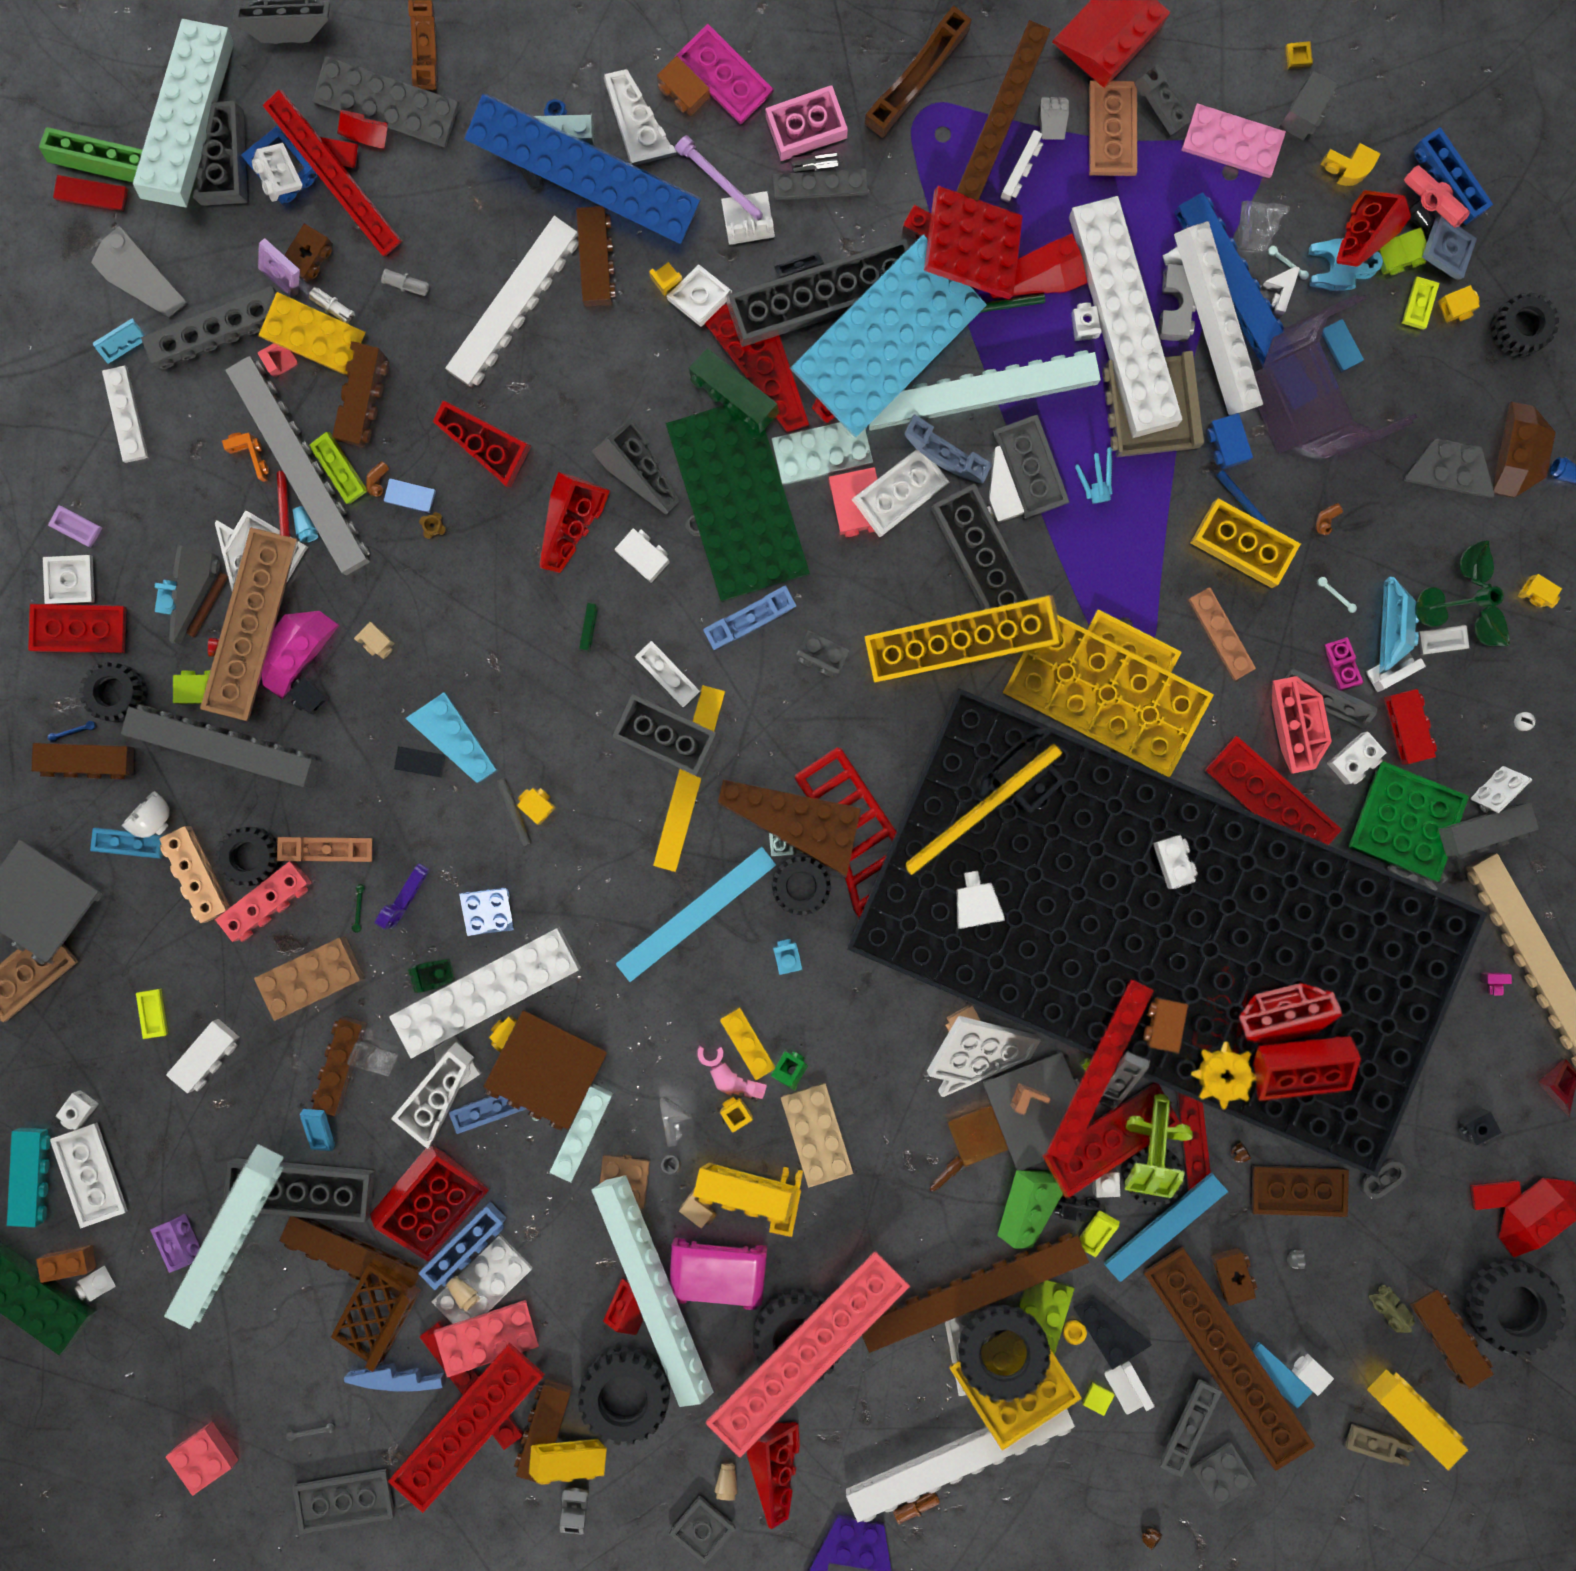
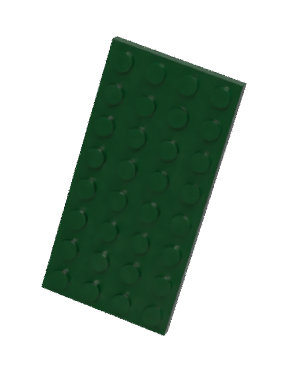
M725 405L666 423L721 602L810 575L766 431L764 429L759 433L755 429L750 430L742 422L743 419L738 415H731L725 409Z

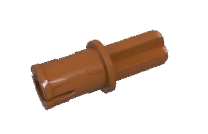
M936 1492L928 1493L914 1502L907 1503L893 1510V1514L900 1525L917 1515L919 1517L922 1516V1512L938 1505L940 1500Z

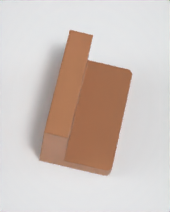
M1018 1083L1010 1105L1015 1112L1024 1115L1031 1097L1047 1103L1050 1102L1051 1098L1042 1091Z

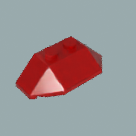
M1299 983L1254 995L1239 1016V1020L1248 1040L1271 1045L1315 1034L1340 1017L1342 1012L1333 992L1323 991L1319 988Z
M1542 1178L1505 1207L1501 1232H1499L1498 1238L1513 1257L1543 1247L1576 1221L1575 1182Z

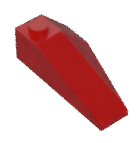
M1363 190L1351 208V219L1346 225L1347 232L1340 245L1336 259L1337 264L1358 267L1401 232L1411 218L1405 195Z
M1073 234L1055 240L1017 260L1014 295L1012 297L1055 292L1066 293L1087 284L1082 255ZM990 293L992 299L1003 298Z

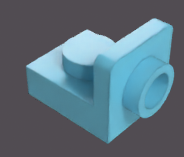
M163 580V584L155 583V588L158 589L155 606L156 613L171 615L172 610L176 609V604H174V599H172V591L177 587L176 581Z
M791 939L778 941V946L773 947L779 975L802 970L797 943H791Z

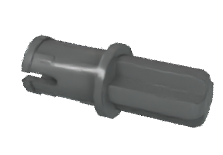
M813 152V155L792 157L794 172L812 169L817 171L819 168L838 166V153L815 154Z

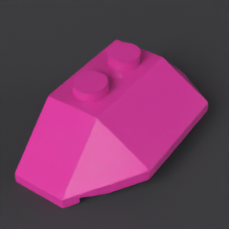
M321 611L285 614L273 630L261 674L263 686L283 700L291 690V685L300 678L339 625Z

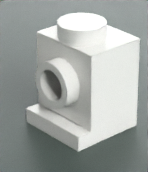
M1091 303L1078 304L1077 309H1074L1071 313L1075 341L1098 338L1102 332L1097 306L1091 307ZM1089 316L1091 318V322H1085L1083 320V317Z

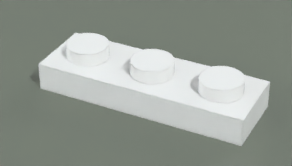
M1036 130L1033 131L1002 192L1001 200L1009 203L1012 196L1017 197L1022 187L1019 184L1022 176H1028L1033 165L1029 162L1033 155L1038 156L1043 146V143L1040 142L1042 133Z
M652 641L635 656L683 708L700 693L695 685Z

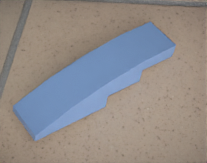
M395 1363L381 1365L373 1372L367 1368L350 1371L344 1377L345 1383L369 1389L423 1391L443 1388L446 1378L445 1373L421 1377L420 1368L397 1372Z

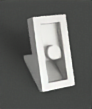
M1295 266L1265 281L1261 286L1262 288L1277 292L1271 301V306L1274 307L1272 313L1276 317L1280 318L1286 312L1298 276L1299 267Z

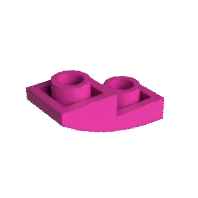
M1348 637L1325 644L1328 661L1338 689L1345 691L1362 685L1363 680L1355 663L1356 656Z

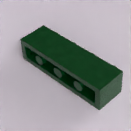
M708 348L689 367L691 382L696 387H703L708 391L709 397L715 402L720 401L723 403L725 409L731 415H738L743 419L742 422L750 430L755 429L761 433L779 414L778 405L775 401Z

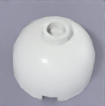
M156 791L152 792L146 798L147 801L140 804L122 824V827L134 836L146 838L154 833L160 835L168 827L166 821L169 817V807L167 802Z

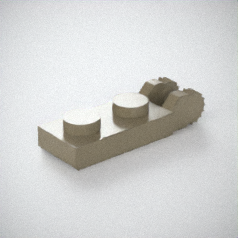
M1351 1424L1345 1447L1349 1450L1386 1462H1395L1406 1466L1410 1465V1460L1405 1456L1395 1454L1396 1450L1400 1448L1408 1452H1414L1415 1448L1414 1445L1398 1440L1395 1437Z

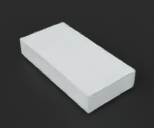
M1466 625L1418 632L1421 655L1470 648Z

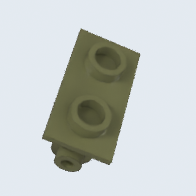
M1383 1285L1378 1289L1379 1294L1368 1296L1374 1303L1375 1309L1384 1315L1389 1321V1326L1398 1333L1413 1331L1410 1327L1415 1324L1414 1316L1404 1304H1400L1397 1308L1395 1307L1400 1299L1390 1287Z

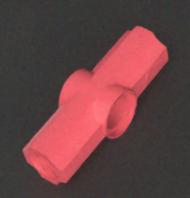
M1419 165L1407 174L1404 179L1405 183L1421 197V203L1428 211L1436 210L1454 228L1460 226L1470 214L1469 210L1453 196V191L1449 184L1445 182L1438 183Z

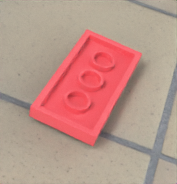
M526 1300L434 1330L447 1377L492 1363L509 1342L521 1353L539 1347Z

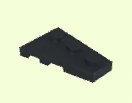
M1094 1295L1074 1307L1112 1370L1152 1346L1146 1338L1141 1336Z

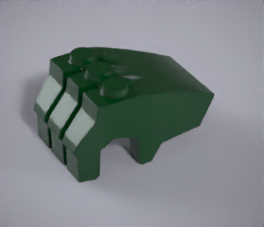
M449 958L424 962L411 966L408 969L409 975L412 976L410 979L412 985L414 984V993L438 989L455 980Z

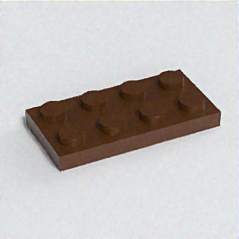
M1253 1165L1251 1213L1261 1215L1348 1217L1349 1170L1347 1168Z

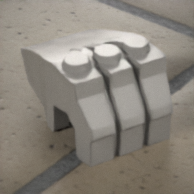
M1042 97L1039 105L1040 115L1038 119L1040 133H1042L1041 138L1065 140L1069 116V100L1059 97V99L1057 97H1050V99L1049 97Z

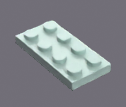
M840 422L772 438L782 485L873 464L866 430L864 429L857 437H854Z

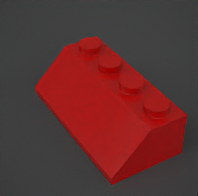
M1351 1036L1259 1046L1254 1061L1258 1099L1268 1100L1351 1090L1361 1060Z

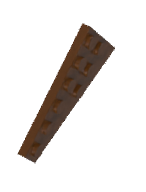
M723 780L718 800L719 805L756 824L757 827L770 832L776 838L815 858L823 865L829 866L842 876L847 877L861 808Z

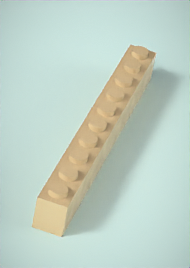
M1488 853L1465 866L1468 871L1467 877L1472 885L1477 886L1480 892L1478 894L1479 899L1490 909L1492 913L1490 914L1491 920L1502 930L1503 934L1501 936L1508 947L1511 946L1515 953L1513 955L1515 962L1519 967H1523L1527 974L1525 975L1527 983L1536 990L1538 994L1536 996L1537 1001L1542 1008H1546L1550 1015L1548 1020L1561 1034L1560 1041L1567 1050H1570L1573 1055L1571 1060L1576 1067V991L1498 853Z

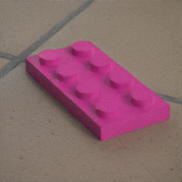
M709 24L675 55L710 88V95L740 125L774 92V89Z

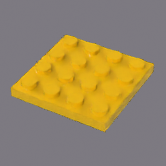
M1004 1330L984 1343L981 1349V1356L985 1366L991 1372L1001 1376L1012 1375L1019 1371L1024 1365L1027 1355L1026 1345L1022 1338L1009 1330ZM1051 1349L1050 1367L1046 1371L1044 1381L1039 1383L1036 1391L1033 1393L1032 1391L1026 1394L1027 1397L1021 1400L1020 1398L1013 1399V1402H1006L1005 1400H999L998 1402L991 1400L988 1396L984 1397L979 1394L975 1388L970 1386L968 1380L963 1375L959 1360L949 1366L1002 1451L1082 1399Z

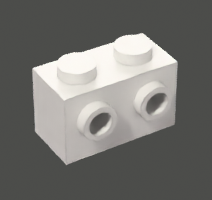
M632 529L614 550L652 583L670 563L667 558L669 554L661 546L658 545L655 548L649 543L651 538L640 529L637 532L635 529Z
M1362 732L1327 764L1344 784H1357L1366 776L1364 774L1366 770L1370 767L1374 769L1383 761L1381 757L1386 754V751L1369 732Z
M1179 835L1153 843L1168 889L1195 882L1194 876L1197 875L1193 862L1188 860L1186 853H1189V847L1185 839H1181Z

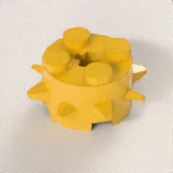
M1224 1042L1221 1051H1214L1212 1054L1203 1049L1201 1053L1204 1061L1200 1064L1199 1070L1192 1072V1076L1199 1078L1203 1086L1199 1097L1204 1099L1214 1096L1219 1099L1222 1109H1226L1228 1102L1241 1098L1248 1101L1247 1092L1251 1081L1256 1080L1255 1074L1251 1072V1068L1247 1063L1251 1054L1245 1052L1238 1055L1231 1052L1228 1042ZM1225 1070L1230 1073L1226 1081L1221 1078V1073H1225Z

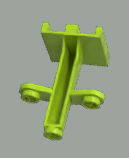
M1157 1094L1154 1096L1151 1124L1144 1122V1119L1139 1116H1131L1126 1122L1127 1130L1150 1136L1147 1165L1139 1163L1134 1165L1125 1180L1124 1190L1172 1198L1183 1182L1184 1171L1165 1168L1166 1140L1192 1139L1193 1132L1190 1130V1126L1185 1124L1177 1125L1176 1128L1168 1127L1170 1100H1168L1167 1095Z

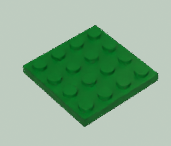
M1382 761L1377 766L1349 848L1431 882L1439 883L1448 856L1445 854L1438 829L1461 821L1469 796Z

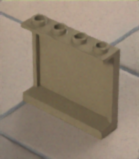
M1185 351L1181 356L1165 357L1182 421L1177 427L1132 438L1115 380L1112 360H1108L1105 368L1102 369L1103 381L1107 382L1108 391H1105L1106 405H1110L1111 414H1108L1109 428H1113L1114 437H1111V449L1116 452V457L1197 449L1204 444L1193 351Z

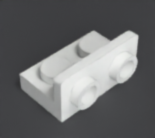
M283 143L256 150L252 166L257 174L259 173L263 190L266 195H269L272 202L277 201L279 195L301 190L302 183Z
M1409 652L1387 672L1379 673V664L1368 670L1367 675L1376 691L1379 692L1426 666L1421 658L1414 661Z

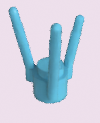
M1111 447L1107 449L1106 483L1102 480L1098 453L1094 454L1098 483L1092 484V489H1090L1080 466H1075L1086 491L1087 499L1092 498V504L1111 500L1110 495L1113 494L1111 488Z

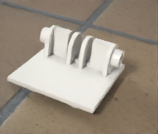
M767 191L744 195L762 212L763 217L761 220H756L732 197L721 199L729 245L775 238Z
M1502 766L1470 799L1480 804V809L1485 813L1492 810L1500 813L1532 778Z

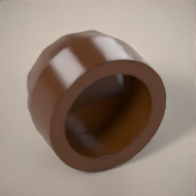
M1242 1142L1232 1148L1231 1156H1235V1162L1243 1163L1251 1159L1249 1152Z
M1148 1528L1145 1530L1147 1534H1142V1540L1150 1550H1153L1163 1535L1156 1529Z

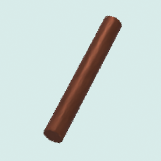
M220 572L186 632L188 635L195 638L228 579V576Z

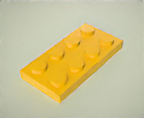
M276 292L258 336L347 376V361L353 360L354 350H350L351 341L361 343L366 332Z

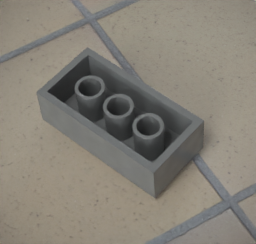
M632 694L612 737L702 778L721 735Z

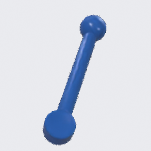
M88 721L86 725L58 734L51 733L48 735V740L55 742L58 738L86 729L94 730L96 723Z

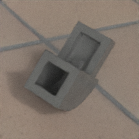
M565 1487L562 1495L560 1532L584 1535L589 1490Z

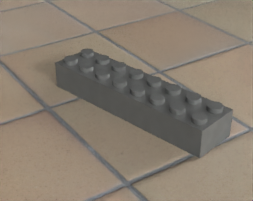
M906 238L728 295L726 303L741 346L744 347L843 315L909 249Z
M139 704L137 708L128 707L121 735L297 786L315 787L322 761L315 759V754L298 750L295 754L293 753L294 748L274 744V747H271L270 741L252 737L250 741L248 740L249 735L229 731L226 734L227 729L209 724L203 727L204 722L183 717L181 721L182 716L160 711V714H158L159 709Z

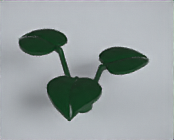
M1489 540L1477 542L1467 548L1462 554L1460 569L1463 576L1472 578L1473 584L1483 588L1476 592L1474 598L1445 603V595L1440 589L1435 587L1427 588L1418 597L1415 613L1420 622L1427 626L1436 627L1448 620L1449 615L1446 607L1476 602L1479 606L1485 607L1481 610L1482 616L1475 622V633L1480 642L1489 646H1510L1509 631L1502 611L1496 607L1504 599L1503 591L1500 587H1492L1491 584L1483 583L1487 582L1494 572V561L1490 551Z

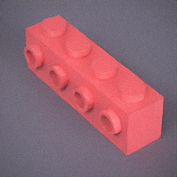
M289 861L216 918L215 921L232 942L239 940L243 942L253 935L251 930L258 925L261 928L271 921L272 918L270 916L274 912L278 911L280 913L289 907L290 903L288 901L296 896L298 899L308 892L307 886L312 882L295 861Z

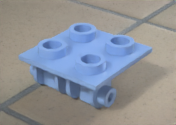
M488 889L486 891L480 890L459 894L467 936L514 930L508 900L510 899L509 889Z

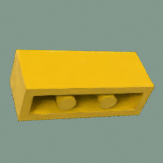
M599 1439L531 1445L529 1474L539 1484H550L551 1481L559 1480L571 1482L577 1478L594 1479L595 1476H604L607 1448Z

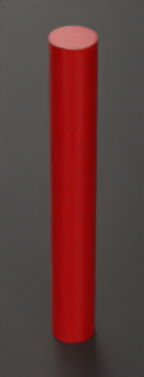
M278 471L277 488L280 535L290 537L287 479L283 471Z

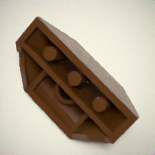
M1512 401L1509 404L1493 482L1495 494L1515 498L1547 477L1556 432L1535 406Z

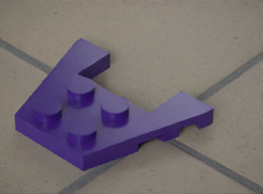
M837 1515L809 1571H828L829 1563L873 1571H891L884 1522L873 1520L857 1522L855 1517Z

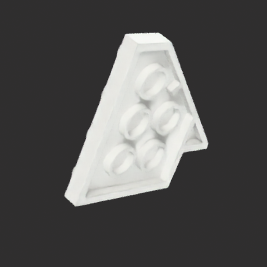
M246 510L234 530L217 520L215 522L232 592L250 527L280 535V530ZM299 541L287 581L308 548Z
M958 1016L927 1072L930 1077L944 1080L938 1091L940 1096L945 1097L1031 1059L1041 1040L1036 1034Z

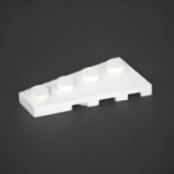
M628 70L605 74L604 80L630 164L635 166L675 156L676 150L669 143L664 130L657 123L652 110L645 103L640 90Z

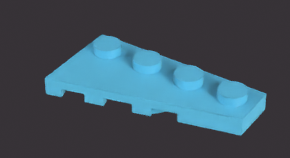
M445 692L405 718L476 783L497 771Z

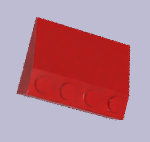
M1091 0L1053 39L1052 43L1105 88L1163 27L1171 12L1157 0Z
M431 1144L428 1149L426 1148L370 1213V1218L376 1230L429 1262L489 1189L447 1153Z

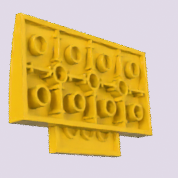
M1097 609L1087 630L1057 615L1063 642L1023 651L1002 693L1167 777H1171L1214 694L1171 673L1182 653L1181 651Z

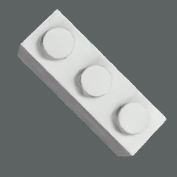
M221 1020L212 1021L166 1076L187 1094L194 1090L199 1091L207 1082L204 1078L210 1072L213 1074L222 1065L220 1060L225 1054L228 1056L238 1046L235 1042L240 1037Z

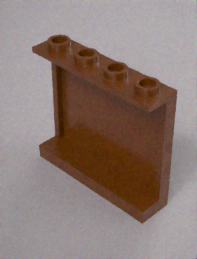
M522 1010L483 1087L487 1089L485 1093L491 1097L498 1099L499 1096L508 1099L506 1104L519 1110L522 1106L529 1110L528 1115L538 1120L544 1117L550 1120V1126L562 1131L563 1127L569 1129L607 1052Z

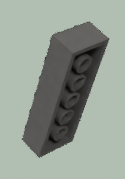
M975 484L932 505L931 511L982 610L1034 599Z
M234 1158L227 1162L223 1206L249 1159ZM281 1162L279 1166L283 1167L259 1212L261 1214L365 1223L370 1218L375 1170Z

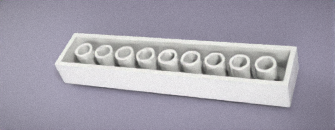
M1115 196L1074 207L1069 216L1070 223L1082 255L1094 306H1097L1099 324L1109 359L1113 363L1115 380L1132 438L1177 427L1182 421L1181 412L1119 198Z

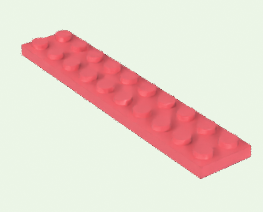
M874 1251L706 1420V1424L741 1457L910 1285Z

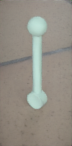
M1276 246L1269 247L1268 254L1270 256H1276L1290 268L1296 266L1282 256ZM1299 269L1298 274L1302 280L1309 277L1308 272Z
M1320 577L1317 580V584L1328 589L1348 607L1349 612L1353 613L1357 610V606L1348 602L1327 583L1328 581L1325 577Z

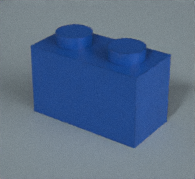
M1239 413L1214 420L1208 425L1206 430L1207 437L1210 443L1213 442L1215 448L1213 452L1214 460L1217 465L1220 464L1221 470L1246 463L1253 458Z

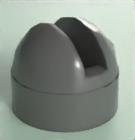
M668 1155L662 1160L661 1168L666 1174H677L681 1169V1161L676 1156ZM668 1162H673L677 1166L676 1169L669 1165Z
M1303 1249L1293 1250L1288 1254L1287 1261L1292 1268L1305 1269Z

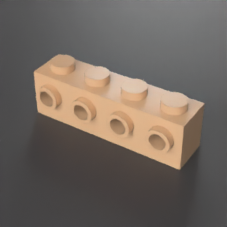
M184 826L159 838L161 841L160 849L172 864L170 866L171 872L175 878L179 879L182 885L180 887L181 893L185 899H189L192 905L191 913L194 919L199 920L200 923H205L227 911L230 905L192 827Z

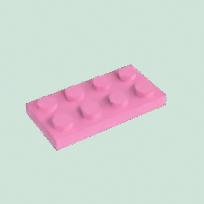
M1197 103L1181 150L1270 178L1273 174L1286 131Z

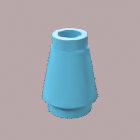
M300 506L293 509L296 538H299L301 543L316 540L318 538V531L305 508Z

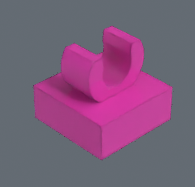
M1480 973V982L1489 984V994L1503 995V984H1512V974Z

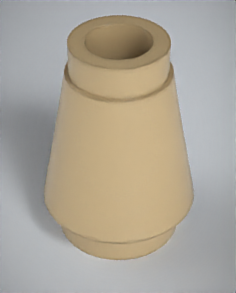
M457 1275L446 1284L459 1308H463L466 1312L480 1300V1297L477 1295L478 1292L458 1278Z
M721 1464L714 1491L717 1493L716 1499L735 1500V1495L738 1494L734 1464Z

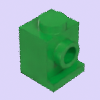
M785 1051L771 1076L795 1091L808 1067L804 1062L805 1057L794 1051L792 1054ZM796 1067L794 1073L789 1074V1069Z

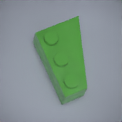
M1016 1170L997 1235L1013 1248H1033L1063 1195L1050 1170Z

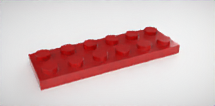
M1235 736L1204 770L1248 811L1327 845L1342 830L1238 736Z
M1152 1083L1088 1125L1069 1163L1049 1153L1042 1155L1065 1197H1071L1149 1145L1150 1136L1127 1130L1126 1122L1131 1116H1139L1144 1119V1122L1152 1123L1154 1096L1164 1094L1158 1083ZM1169 1104L1168 1127L1175 1128L1181 1123Z

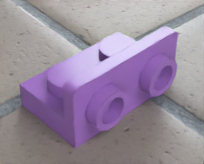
M185 1214L150 1230L169 1273L192 1264L201 1249Z

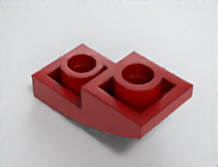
M340 110L337 134L366 145L384 149L388 123L365 119L364 114Z
M320 137L342 166L355 168L358 144Z

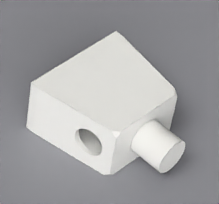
M978 871L964 873L967 888L957 889L958 928L1004 920L992 884L981 885Z

